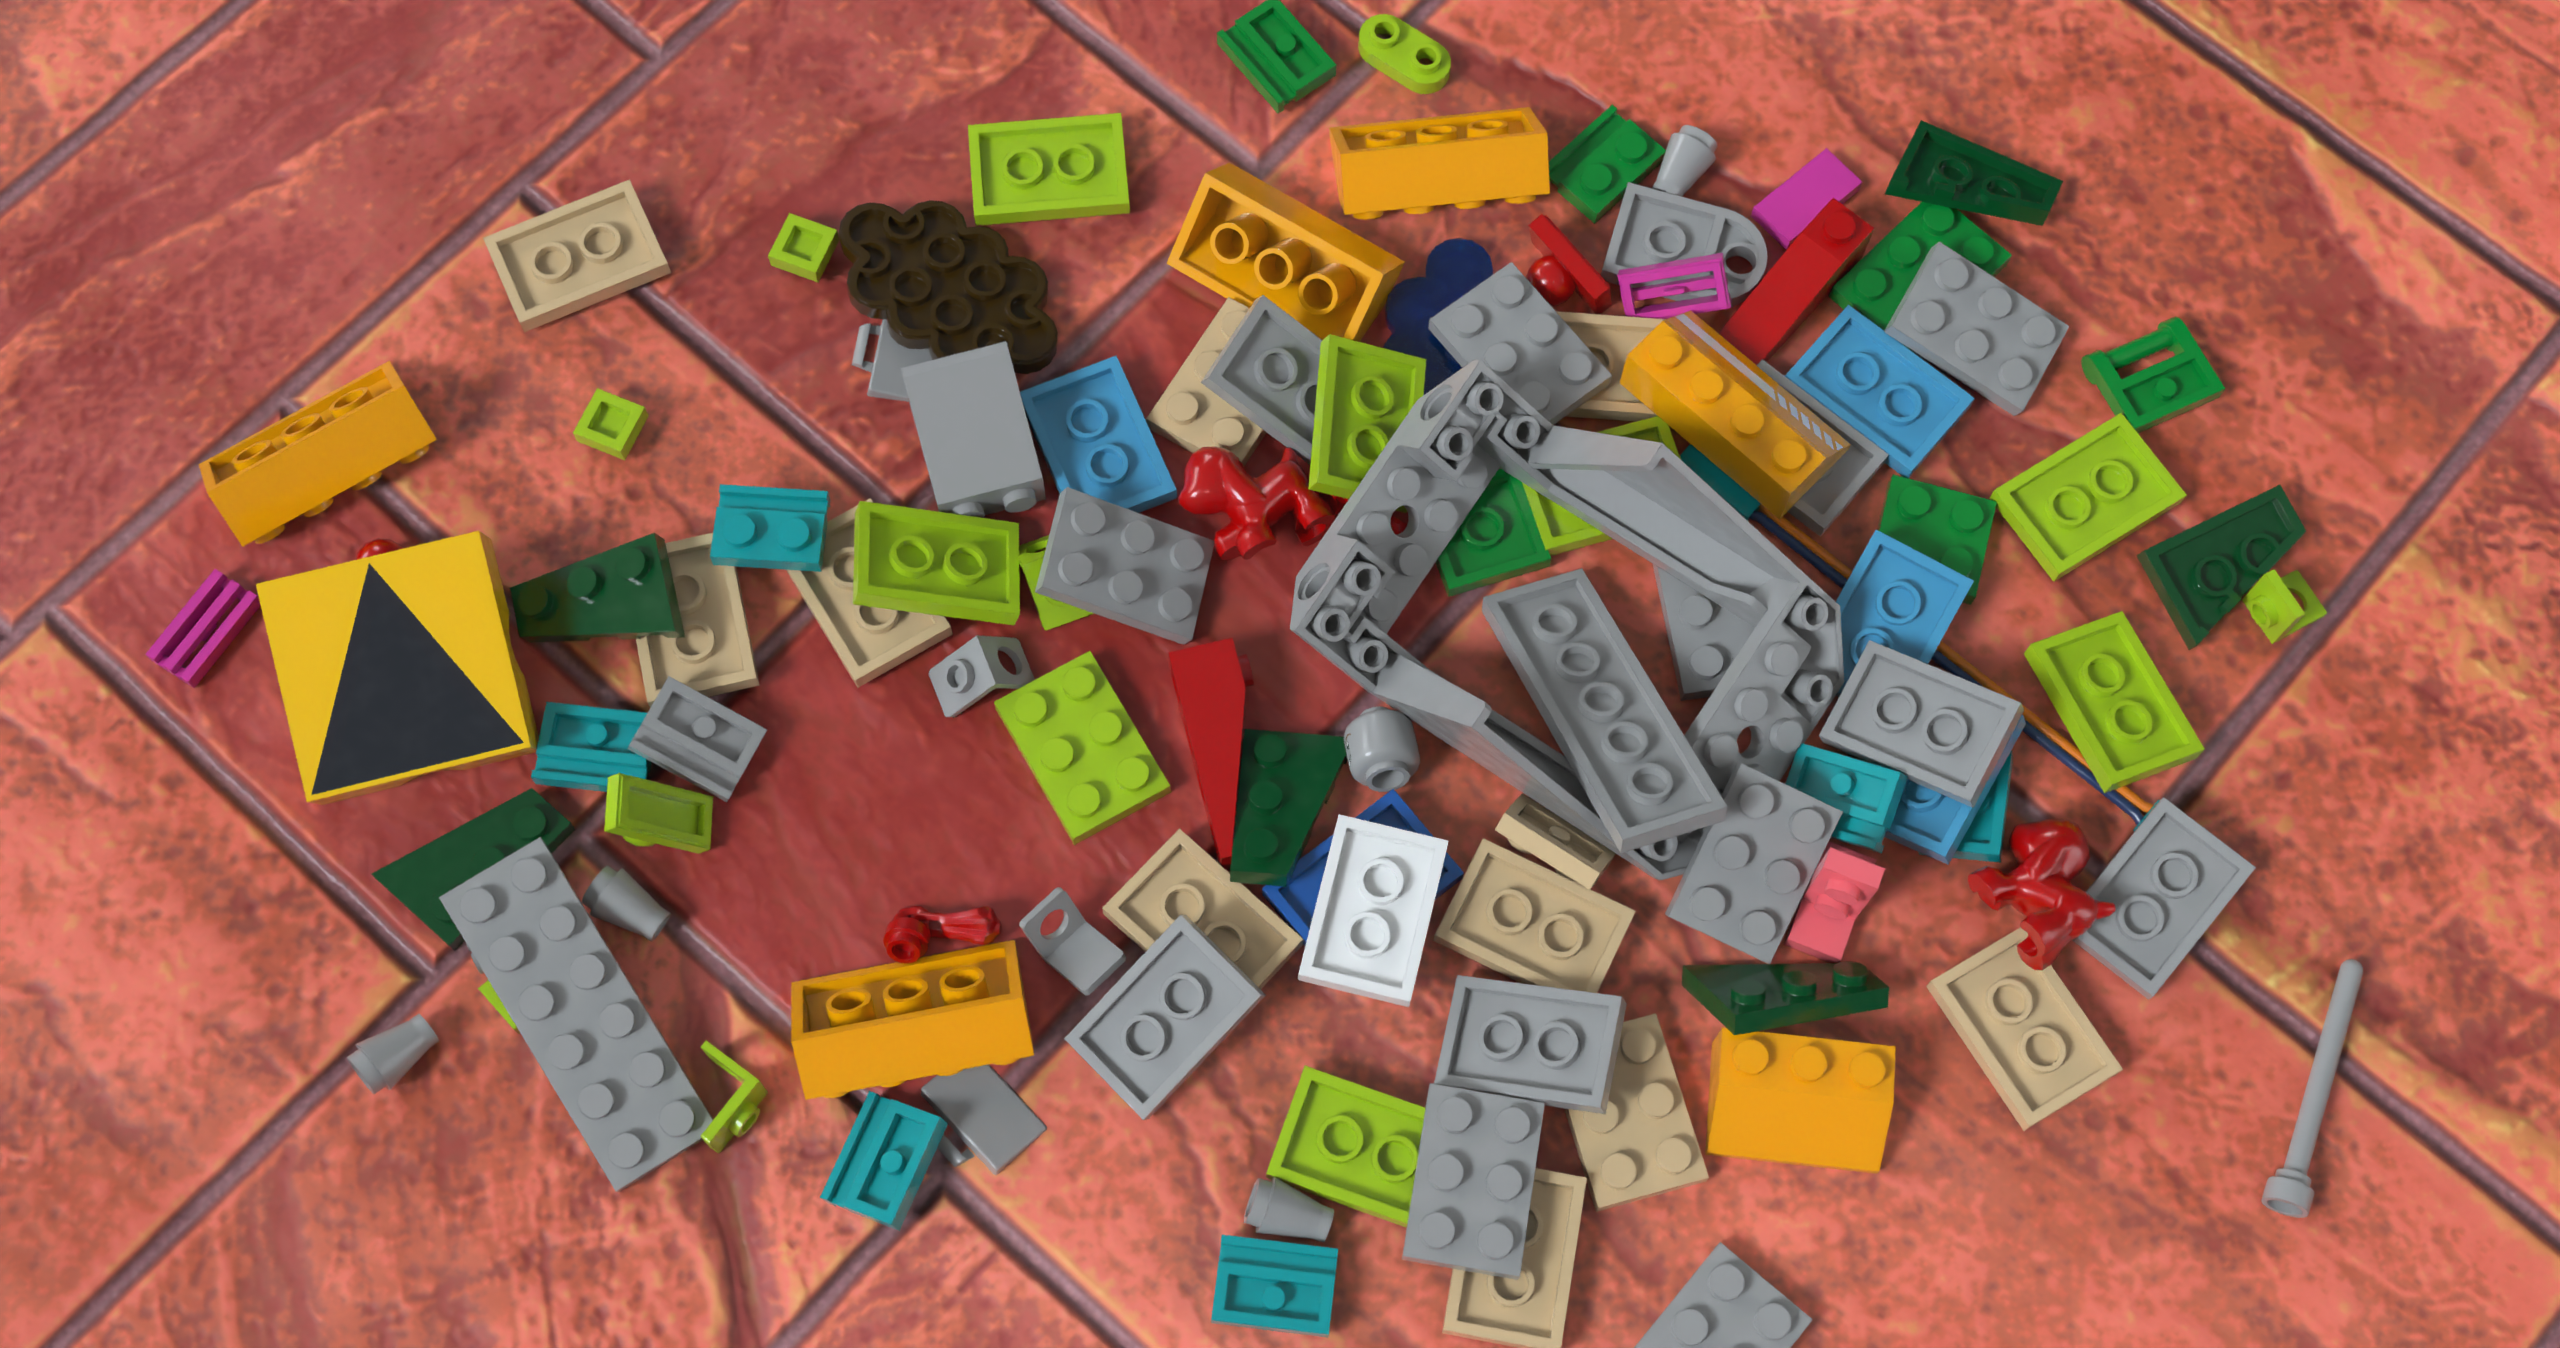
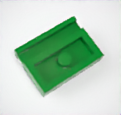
M1266 0L1237 19L1235 25L1227 31L1222 29L1217 32L1218 46L1277 114L1282 112L1284 106L1295 100L1297 102L1336 76L1337 64L1280 0Z
M1613 104L1549 161V180L1558 187L1557 192L1594 224L1623 199L1628 182L1638 185L1662 163L1666 152L1660 144L1632 120L1628 119L1626 121L1617 113L1618 109Z

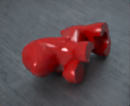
M1217 446L1202 447L1194 452L1186 463L1184 486L1178 496L1180 505L1194 515L1225 513L1230 518V523L1218 530L1214 538L1216 551L1222 560H1231L1240 555L1243 559L1248 560L1260 550L1275 545L1277 540L1271 530V526L1287 513L1293 515L1295 535L1303 546H1309L1321 540L1336 516L1329 503L1317 492L1308 489L1309 477L1298 466L1297 455L1289 447L1284 449L1280 463L1274 465L1257 478L1252 477L1246 472L1239 457L1231 450Z
M2046 819L2016 825L2011 832L2009 844L2019 866L2009 874H2004L1999 869L1991 866H1984L1968 876V884L1972 892H1978L1980 898L1990 908L1998 911L2005 906L2012 905L2026 916L2020 923V927L2028 933V937L2017 945V952L2021 960L2034 970H2044L2050 966L2071 940L2084 934L2092 927L2096 920L2109 917L2116 910L2113 902L2095 900L2089 893L2069 882L2083 871L2090 859V848L2079 825L2064 819Z

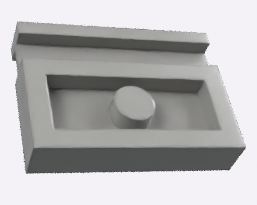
M668 676L627 749L727 802L767 729Z

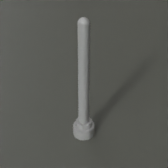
M2355 959L2345 960L2340 966L2284 1167L2277 1169L2275 1176L2267 1179L2261 1199L2264 1206L2286 1216L2307 1217L2315 1194L2314 1190L2310 1188L2312 1180L2307 1176L2363 976V966Z

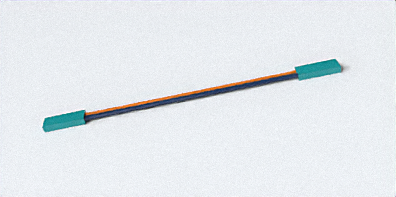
M1690 444L1680 455L1681 460L1747 521L1749 519L1757 521L1843 589L1852 573L1849 567L1784 516L1778 519L1693 445ZM1940 641L1931 658L1948 673L2016 700L1943 641ZM2022 704L2024 708L2023 716L2026 722L2022 731L2132 817L2136 823L2133 829L2135 831L2160 800L2155 804L2146 802L2127 786L2104 793L2079 749Z

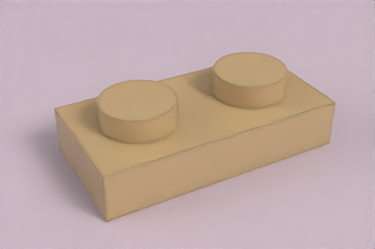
M1521 794L1506 810L1495 828V831L1505 836L1515 849L1526 854L1535 855L1554 867L1557 874L1581 884L1588 890H1591L1616 854L1524 794Z

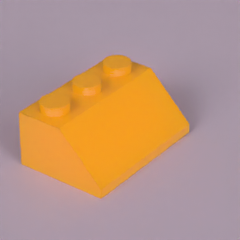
M1722 1027L1712 1042L1705 1155L1874 1174L1879 1173L1894 1103L1896 1046L1760 1031L1733 1035L1727 1028Z

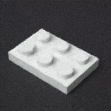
M1339 814L1298 973V980L1409 1007L1449 841Z

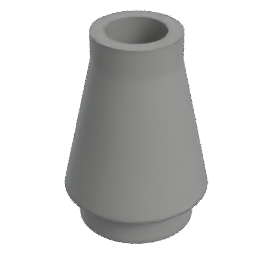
M1683 125L1679 133L1671 134L1652 189L1683 196L1715 162L1716 156L1714 152L1718 145L1714 138L1705 131L1691 125Z
M608 865L595 877L582 899V904L591 909L590 916L642 935L651 942L662 931L671 915L623 868L617 872Z
M417 1014L409 1021L355 1044L358 1050L349 1055L347 1060L366 1087L373 1094H376L384 1087L391 1090L422 1055L439 1042V1039L427 1021L420 1014Z
M1273 1177L1271 1181L1258 1178L1248 1200L1244 1223L1255 1226L1256 1233L1308 1238L1324 1242L1332 1224L1334 1209L1318 1203L1276 1177Z

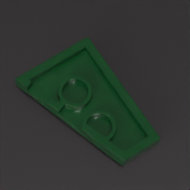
M1921 120L1889 182L1885 195L2043 226L2063 181Z
M2278 485L2144 550L2137 555V558L2188 650L2196 647L2210 633L2209 631L2215 624L2235 607L2241 600V597L2259 578L2267 573L2301 538L2306 529L2281 485Z
M656 533L646 535L510 587L519 637L530 643L589 641L591 637H618L622 640L641 639V636L663 635L667 638H685L665 539Z
M1244 729L1230 882L1287 886L1312 835L1313 826L1324 803L1327 804L1334 790L1335 781L1343 764L1346 765L1348 761L1344 737Z
M531 788L373 872L371 875L449 947L456 951L465 940L439 897L539 837L544 840L552 854L576 829L570 821Z
M1857 962L1683 965L1682 986L1733 1035L1888 1008L1889 986L1868 970L1866 966Z

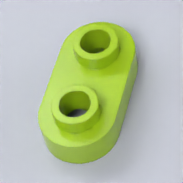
M1375 15L1362 24L1359 31L1358 49L1366 63L1415 93H1435L1446 85L1450 75L1451 58L1444 46L1393 15ZM1388 34L1392 37L1388 39H1381L1377 35ZM1427 58L1433 61V63L1423 65L1418 60Z

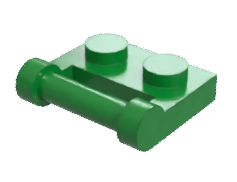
M2172 317L2161 322L2158 325V330L2105 353L2101 350H2096L2083 356L2081 360L2086 378L2090 383L2097 385L2114 415L2122 413L2137 433L2218 399L2225 390L2224 385L2192 334L2179 317ZM2164 349L2173 351L2175 356L2123 379L2120 378L2116 371Z

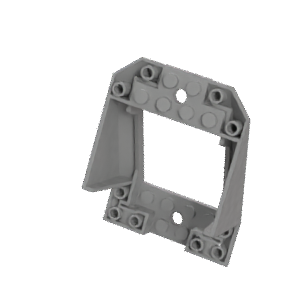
M1474 359L1416 401L1296 576L1290 630L1366 691L1398 712L1403 713L1424 729L1657 880H1664L1683 875L1706 827L1620 853L1564 755L1492 710L1491 706L1485 701L1448 682L1428 669L1391 639L1387 632L1500 468L1755 627L1684 735L1718 792L1722 795L1737 762L1780 781L1794 760L1798 747L1801 743H1805L1843 685L1844 665L1840 605L1663 443L1554 426L1481 360ZM1404 506L1408 512L1409 521L1405 530L1395 535L1391 529V516L1398 507ZM1749 727L1751 730V742L1749 747L1740 754L1738 752L1737 739L1741 731Z

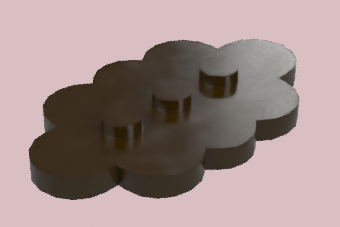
M932 200L917 203L904 214L882 203H865L857 205L848 211L841 220L839 229L840 245L843 254L853 263L848 272L847 291L851 304L861 314L870 318L887 319L890 336L897 344L908 349H929L932 360L1006 341L1014 372L1020 374L1041 371L1052 362L1057 353L1058 332L1054 321L1042 311L1047 303L1048 280L1045 272L1036 262L1025 257L1009 256L1005 239L998 232L987 227H967L963 215L954 206L943 201Z

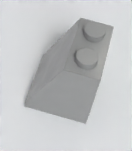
M1006 341L901 368L912 416L939 512L984 518L985 515L1003 510L1008 512L1025 511L1032 508L1038 501L1046 499L1042 473Z

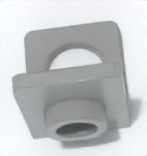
M976 635L929 671V677L946 717H956L995 688L1019 689L1035 680L1019 640L1010 637ZM998 650L1005 652L1013 660L1016 667V675L1010 674L1003 668L998 659Z
M1061 887L1055 888L1019 923L1020 928L1042 959L1084 995H1090L1126 961L1123 951L1086 922L1067 892ZM1062 909L1064 917L1059 928L1049 935H1041L1040 928L1044 918L1052 911Z

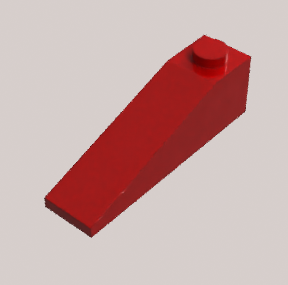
M1833 197L1802 230L1718 334L1756 366L1762 359L1767 362L1830 294L1832 287L1862 259L1875 228Z
M1233 637L1168 652L1170 675L1218 863L1228 872L1231 869L1241 769L1246 687L1254 685L1247 654L1237 655Z

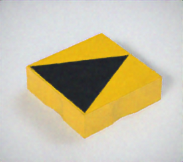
M481 531L256 584L307 802L320 805L330 804L402 786L419 776L432 772L467 770L536 753L539 735L525 677L519 668L511 646L509 610L492 539Z

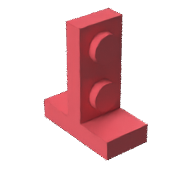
M1829 841L1798 904L1784 945L1829 963H1839L1855 919L1878 890L1885 868L1875 865L1876 859Z

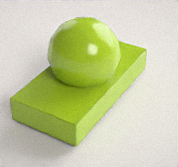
M618 773L608 777L604 832L621 835L625 841L634 846H653L659 844L699 854L710 850L713 796Z

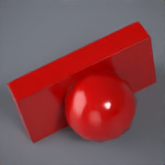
M1541 214L1528 225L1531 240L1543 257L1533 262L1528 269L1526 279L1550 306H1558L1568 301L1575 290L1595 314H1602L1612 305L1610 285L1547 215Z

